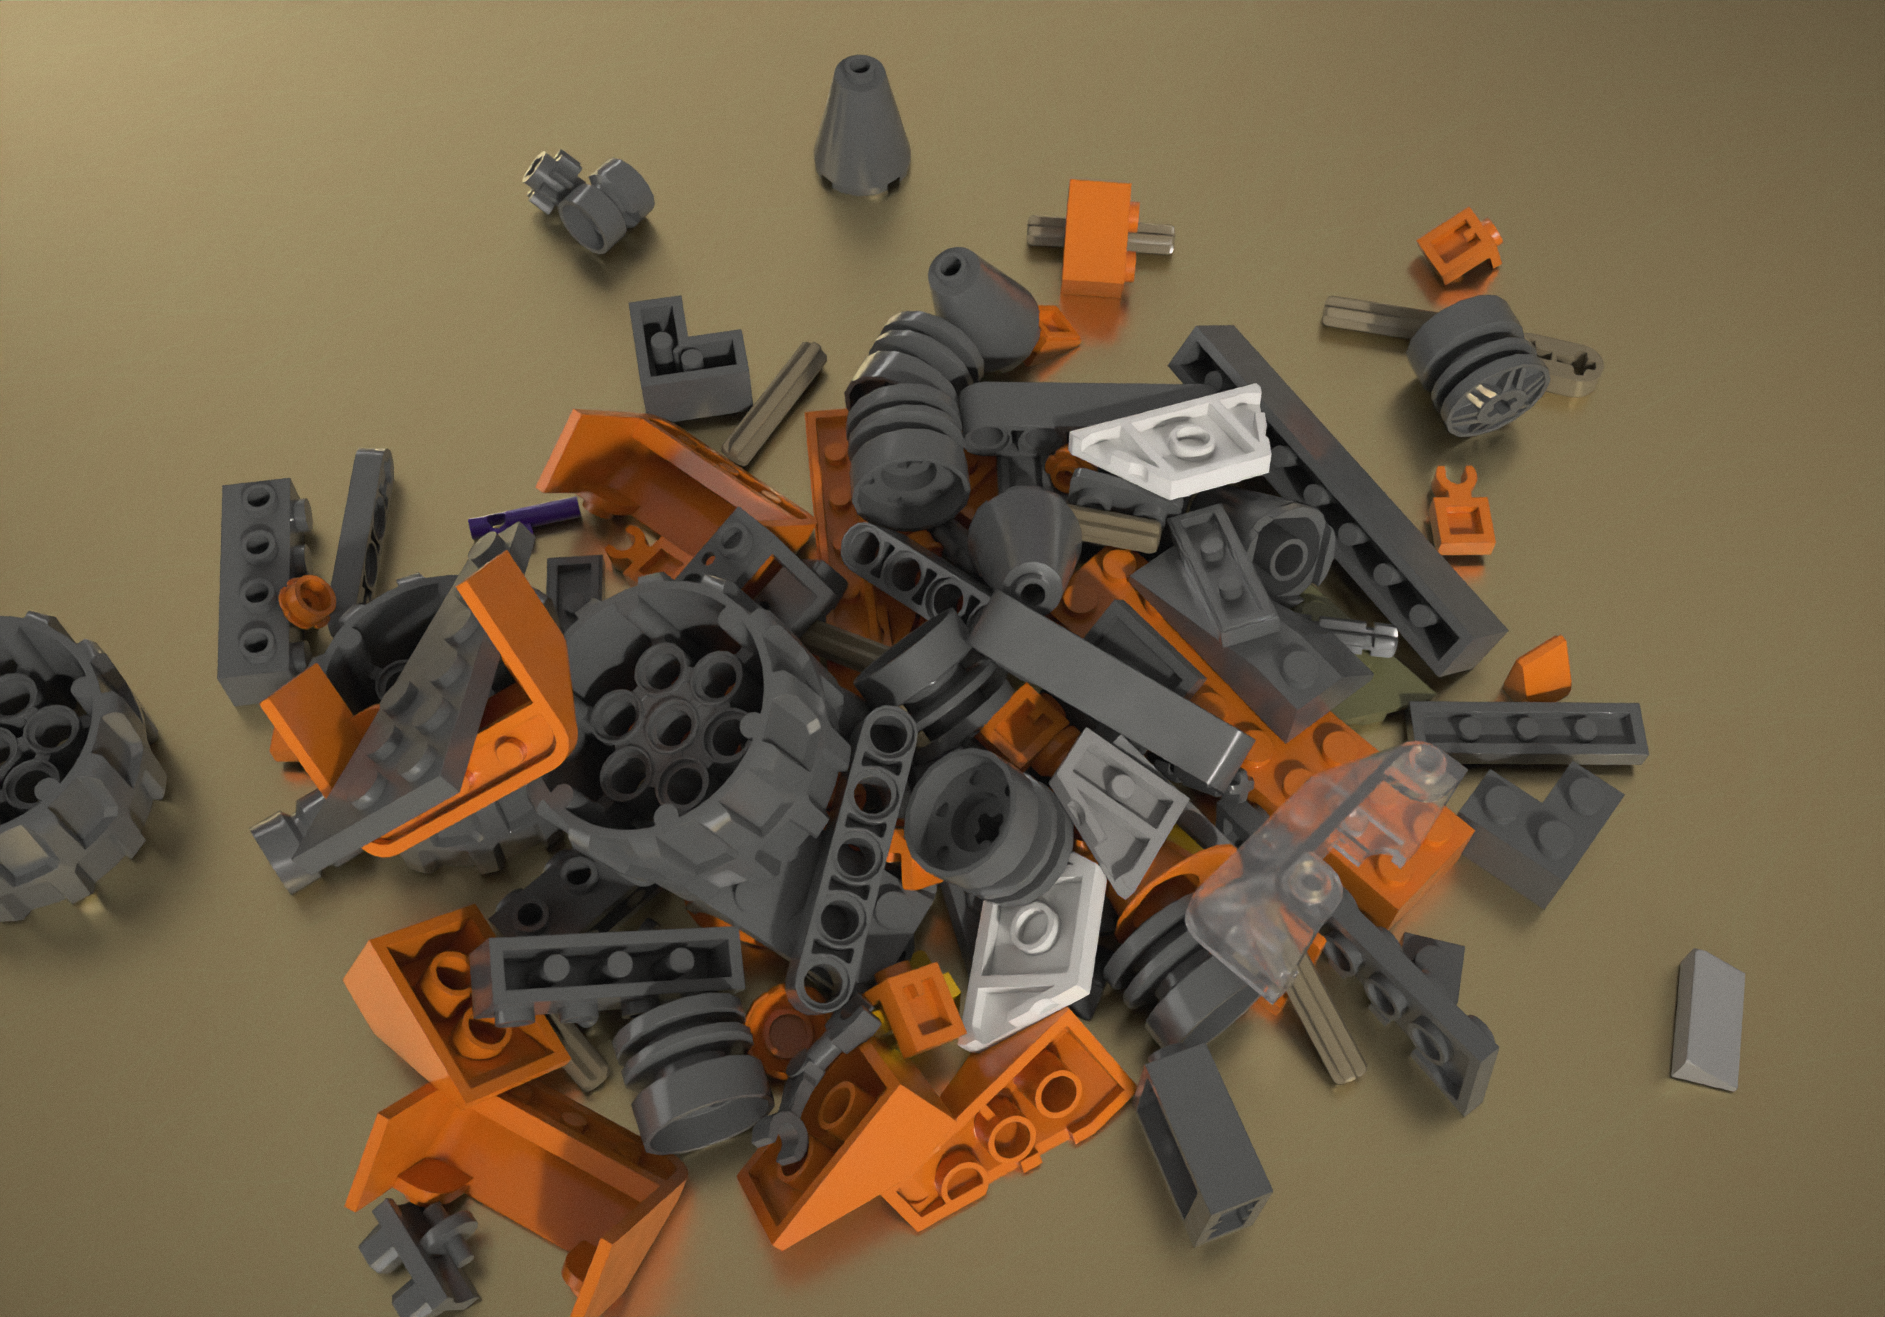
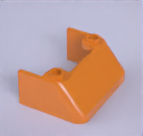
M573 409L535 487L542 493H575L584 499L582 506L587 511L604 519H612L613 515H631L692 557L696 556L738 506L772 532L794 554L807 543L817 524V520L809 512L678 425L648 413ZM715 556L708 558L706 565L712 564ZM770 556L741 590L753 600L783 566Z
M508 550L494 557L457 585L456 588L501 654L506 668L516 683L487 699L460 793L363 846L362 849L371 855L392 857L404 852L554 770L572 753L577 744L578 728L568 647L565 637ZM318 663L305 669L259 703L325 799L329 796L380 709V704H375L353 715Z
M536 1079L462 1111L428 1082L377 1113L344 1207L356 1213L391 1188L403 1193L405 1198L411 1203L425 1208L439 1201L442 1204L450 1203L465 1193L568 1251L569 1253L561 1269V1275L573 1294L577 1296L570 1317H599L626 1290L679 1200L688 1177V1169L683 1161L674 1154L655 1155L647 1153L641 1136Z

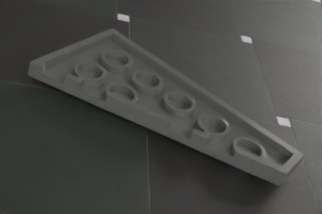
M520 521L499 534L495 531L485 534L472 546L468 553L469 559L400 676L383 696L377 715L291 858L295 864L311 876L460 793L501 654L456 586L505 550H508L525 576L536 537Z

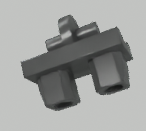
M386 1198L372 1210L379 1224L375 1226L358 1248L369 1267L378 1274H390L402 1263L405 1265L412 1279L392 1295V1305L400 1317H436L447 1310H466L480 1298L462 1267L474 1259V1254L467 1245L466 1240L475 1232L478 1222L470 1211H460L449 1216L440 1201L431 1204L425 1209L411 1202L397 1205L392 1198Z

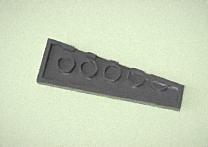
M1224 799L1218 801L1216 806V828L1242 852L1239 862L1279 906L1288 912L1296 911L1303 914L1316 925L1319 934L1327 940L1323 951L1329 959L1328 963L1343 980L1346 977L1355 976L1362 983L1368 998L1372 1002L1368 1009L1384 1027L1391 1021H1395L1416 1046V1049L1411 1052L1410 1056L1456 1109L1465 1117L1478 1107L1484 1100L1500 1048L1495 1043L1494 1036L1487 1025L1474 1015L1467 1016L1448 997L1446 988L1433 973L1428 970L1421 971L1404 955L1401 945L1395 936L1382 926L1376 927L1359 911L1355 899L1348 890L1339 884L1332 885L1316 869L1312 857L1302 846L1296 843L1291 845L1275 829L1272 819L1262 807L1257 804L1250 805L1247 801L1240 804Z

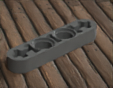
M359 448L355 455L331 581V588L336 596V608L329 615L331 619L328 623V629L333 638L341 629L338 619L352 605H366L374 599L394 484V463L392 453L388 448Z

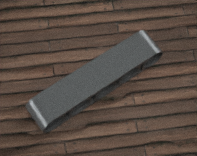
M978 382L967 386L958 397L962 419V434L965 442L964 448L968 452L979 456L1055 455L1057 449L1069 443L1070 431L1216 394L1218 391L1214 387L1204 384Z
M862 522L850 527L843 536L841 557L844 564L852 572L927 620L951 607L957 612L958 600L963 595V606L958 615L969 630L972 631L994 593L985 584L902 533ZM879 546V552L877 557L875 558V552L877 547ZM921 569L920 580L918 584L915 586V579L917 573ZM974 649L975 651H977L978 653H980V654L983 655L984 657L989 658L988 656H986V655H984L983 653L979 652L978 650ZM993 660L995 664L1002 667L1003 669H1005L1012 675L1016 676L1020 680L1034 684L1031 681L1025 679L1019 674L1013 672L1012 670L1006 668L1005 666Z
M998 589L994 591L965 641L968 645L1223 793L1227 790L1256 739Z
M885 705L874 709L855 726L849 740L851 754L848 771L841 772L829 815L830 820L826 826L785 982V992L788 1001L797 1011L805 1015H821L840 1009L848 1002L854 988L917 744L918 730L915 721L907 711L898 706ZM873 725H884L894 733L897 742L893 753H884L873 745L870 738V729ZM857 784H868L877 790L881 798V808L877 814H868L856 805L854 790ZM842 844H852L862 851L865 858V869L860 876H851L840 867L838 851ZM827 905H836L842 908L848 916L849 930L842 939H835L823 930L821 914ZM812 967H820L826 970L832 978L833 992L824 1003H818L806 994L804 978Z

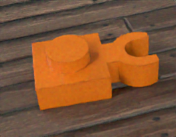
M1438 466L1432 479L1431 488L1436 497H1433L1429 507V515L1435 549L1441 555H1491L1496 544L1488 497H1472L1471 495L1477 482V473L1473 466H1465L1460 484L1453 483L1447 479L1445 466Z
M632 525L625 529L633 544L629 549L617 550L610 544L604 548L614 568L623 572L631 588L638 585V577L658 572H665L675 580L694 558L663 536L650 547L643 531Z

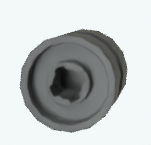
M617 158L608 159L589 176L591 185L585 183L579 185L558 206L560 218L573 238L583 247L597 254H604L625 236L626 228L635 227L655 206L654 195L641 174L631 165Z
M318 788L298 799L295 812L291 815L278 811L249 828L290 895H293L322 876V870L311 876L291 860L326 801ZM360 848L331 865L339 867L363 853L364 850Z

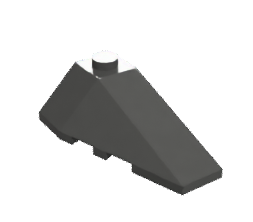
M1174 546L1129 577V583L1285 744L1370 682L1374 676V673L1334 633L1273 600L1271 602L1279 616L1280 632L1222 648Z

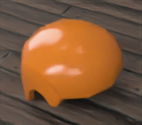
M785 983L777 984L753 1000L745 1015L746 1022L744 1025L750 1027L754 1043L747 1052V1055L761 1059L765 1074L779 1080H787L789 1076L786 1074V1069L790 1060L804 1048L809 1049L826 1031L824 1025L834 1012L821 1015H805L797 1011L788 1001ZM804 986L806 994L812 1000L818 1003L827 1001L813 987Z

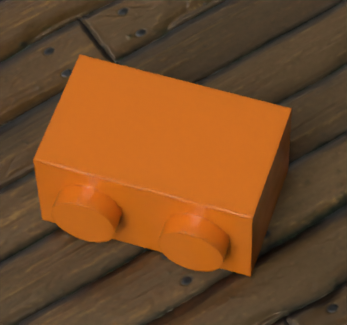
M1070 179L1060 294L1121 298L1124 282H1134L1136 251H1127L1128 232L1137 233L1140 202L1130 201L1132 183Z

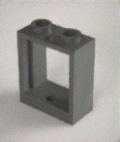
M739 506L675 579V581H689L700 584L704 575H717L733 581L742 589L765 561L772 556L783 567L754 601L764 610L771 611L794 632L798 639L803 636L837 596L780 539ZM715 556L713 563L706 565L708 558Z
M1206 1042L1186 1049L1184 1043H1174L1157 1050L1148 1057L1149 1063L1144 1065L1132 1106L1191 1243L1195 1248L1253 1225L1273 1193V1189Z

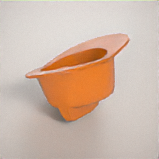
M1165 840L1135 892L1126 900L1116 893L1107 878L1105 894L1120 917L1115 929L1116 940L1123 944L1144 921L1183 896L1197 891L1207 894L1215 886L1223 882L1235 869L1240 860L1239 849L1232 844H1222L1192 854L1173 841Z

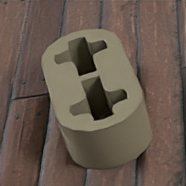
M1524 333V339L1534 345L1537 357L1542 359L1549 369L1550 383L1546 389L1547 392L1569 397H1583L1594 390L1604 369V363L1599 353L1585 345L1533 333ZM1573 367L1580 369V375L1574 373Z

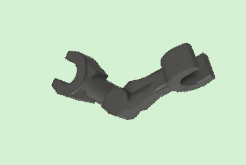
M856 990L852 991L847 1003L834 1011L833 1015L824 1025L826 1031L809 1049L804 1048L790 1060L786 1069V1074L789 1077L784 1085L778 1113L760 1119L753 1128L751 1142L758 1148L774 1143L779 1134L782 1147L776 1162L782 1166L800 1161L807 1152L809 1143L808 1133L800 1117L815 1086L818 1085L825 1075V1069L842 1051L848 1054L858 1045L870 1039L882 1024L880 1019L871 1013L875 1008L874 1005Z

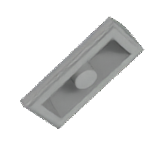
M1693 948L1680 964L1671 1076L1735 1092L1738 1089L1745 973L1707 951Z

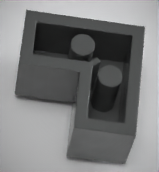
M681 295L628 303L646 413L662 417L670 422L745 412L751 409L753 399L750 372L742 329L688 337Z
M1572 761L1542 803L1490 769L1457 814L1458 817L1475 830L1462 855L1545 910L1625 794Z

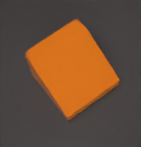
M1038 305L1040 311L1039 327L1041 331L1037 344L1029 357L1023 361L1028 367L1041 364L1079 346L1082 342L1079 334L1056 305Z
M1561 634L1553 636L1516 659L1502 688L1514 702H1558L1568 696L1571 691L1572 681L1567 641Z

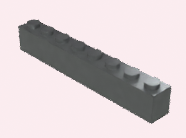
M1234 325L1195 326L1167 366L1183 384L1210 385L1218 393L1257 383L1261 387L1262 392L1260 408L1261 412L1265 413L1267 423L1265 436L1269 438L1272 453L1269 473L1263 474L1266 480L1282 498L1309 504L1325 515L1323 517L1326 523L1333 528L1336 536L1334 558L1388 620L1398 628L1401 635L1438 677L1473 669L1509 631L1506 626Z

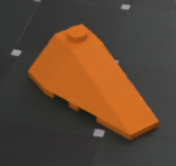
M1065 1007L983 1052L971 1053L940 1095V1099L957 1120L956 1124L948 1132L944 1144L936 1153L929 1156L915 1175L880 1195L919 1232L984 1196L987 1193L989 1184L1017 1168H1020L1024 1173L1043 1163L1040 1155L1069 1139L1077 1144L1095 1134L1135 1095L1137 1085L1070 1008Z

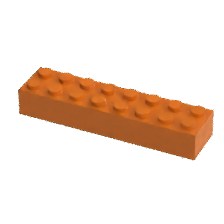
M1106 545L1071 576L1059 604L1045 617L1084 638L1115 599L1124 600L1207 678L1189 701L1256 739L1240 766L1247 771L1248 776L1253 777L1255 783L1254 789L1248 792L1246 801L1250 805L1257 804L1262 807L1272 819L1275 829L1291 845L1296 843L1302 846L1312 857L1316 869L1332 885L1339 884L1348 890L1355 899L1359 911L1376 927L1382 926L1390 931L1457 862L1475 830L1331 711L1285 744L1129 583L1130 575L1149 562L1134 550Z

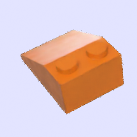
M476 903L370 939L343 978L345 986L372 1032L461 1111L563 1067L571 1060L570 1055L544 1014L535 1015V1023L511 1028L495 1027V1018L473 1019L469 954L488 938H497Z
M874 1035L848 1054L842 1051L825 1069V1075L818 1085L815 1086L800 1117L807 1129L809 1140L807 1152L802 1159L785 1166L776 1162L782 1147L781 1138L778 1134L774 1143L759 1147L736 1176L771 1244L781 1251L915 1175L929 1156L936 1153L942 1147L948 1132L957 1122L912 1060L909 1058L904 1059L900 1052Z

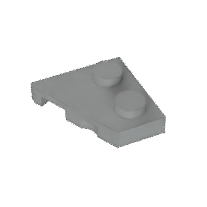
M1087 727L1078 736L1048 782L1116 893L1125 900L1135 892L1190 800L1189 797Z

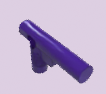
M577 496L470 518L468 523L472 539L476 540L491 531L499 534L518 521L533 534L532 527L582 516ZM503 524V525H502L500 528H498V529H497V528H493V526Z

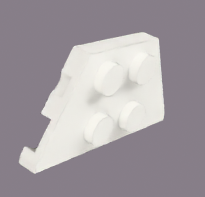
M1257 383L1069 432L1068 451L1072 455L1168 500L1187 497L1198 492L1269 473L1272 455L1269 438L1265 436L1267 428L1265 413L1261 412L1260 408L1261 387Z
M1072 852L1065 871L1051 889L1031 903L1005 908L983 901L962 1018L967 1034L959 1038L958 1046L970 1053H981L1090 994L1107 877L1098 864Z

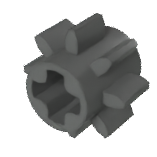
M562 149L558 151L554 158L545 151L541 152L529 166L523 177V183L531 188L527 193L528 201L549 215L554 206L558 207L559 203L576 187L584 183L586 184V181L578 176L582 171L581 163Z

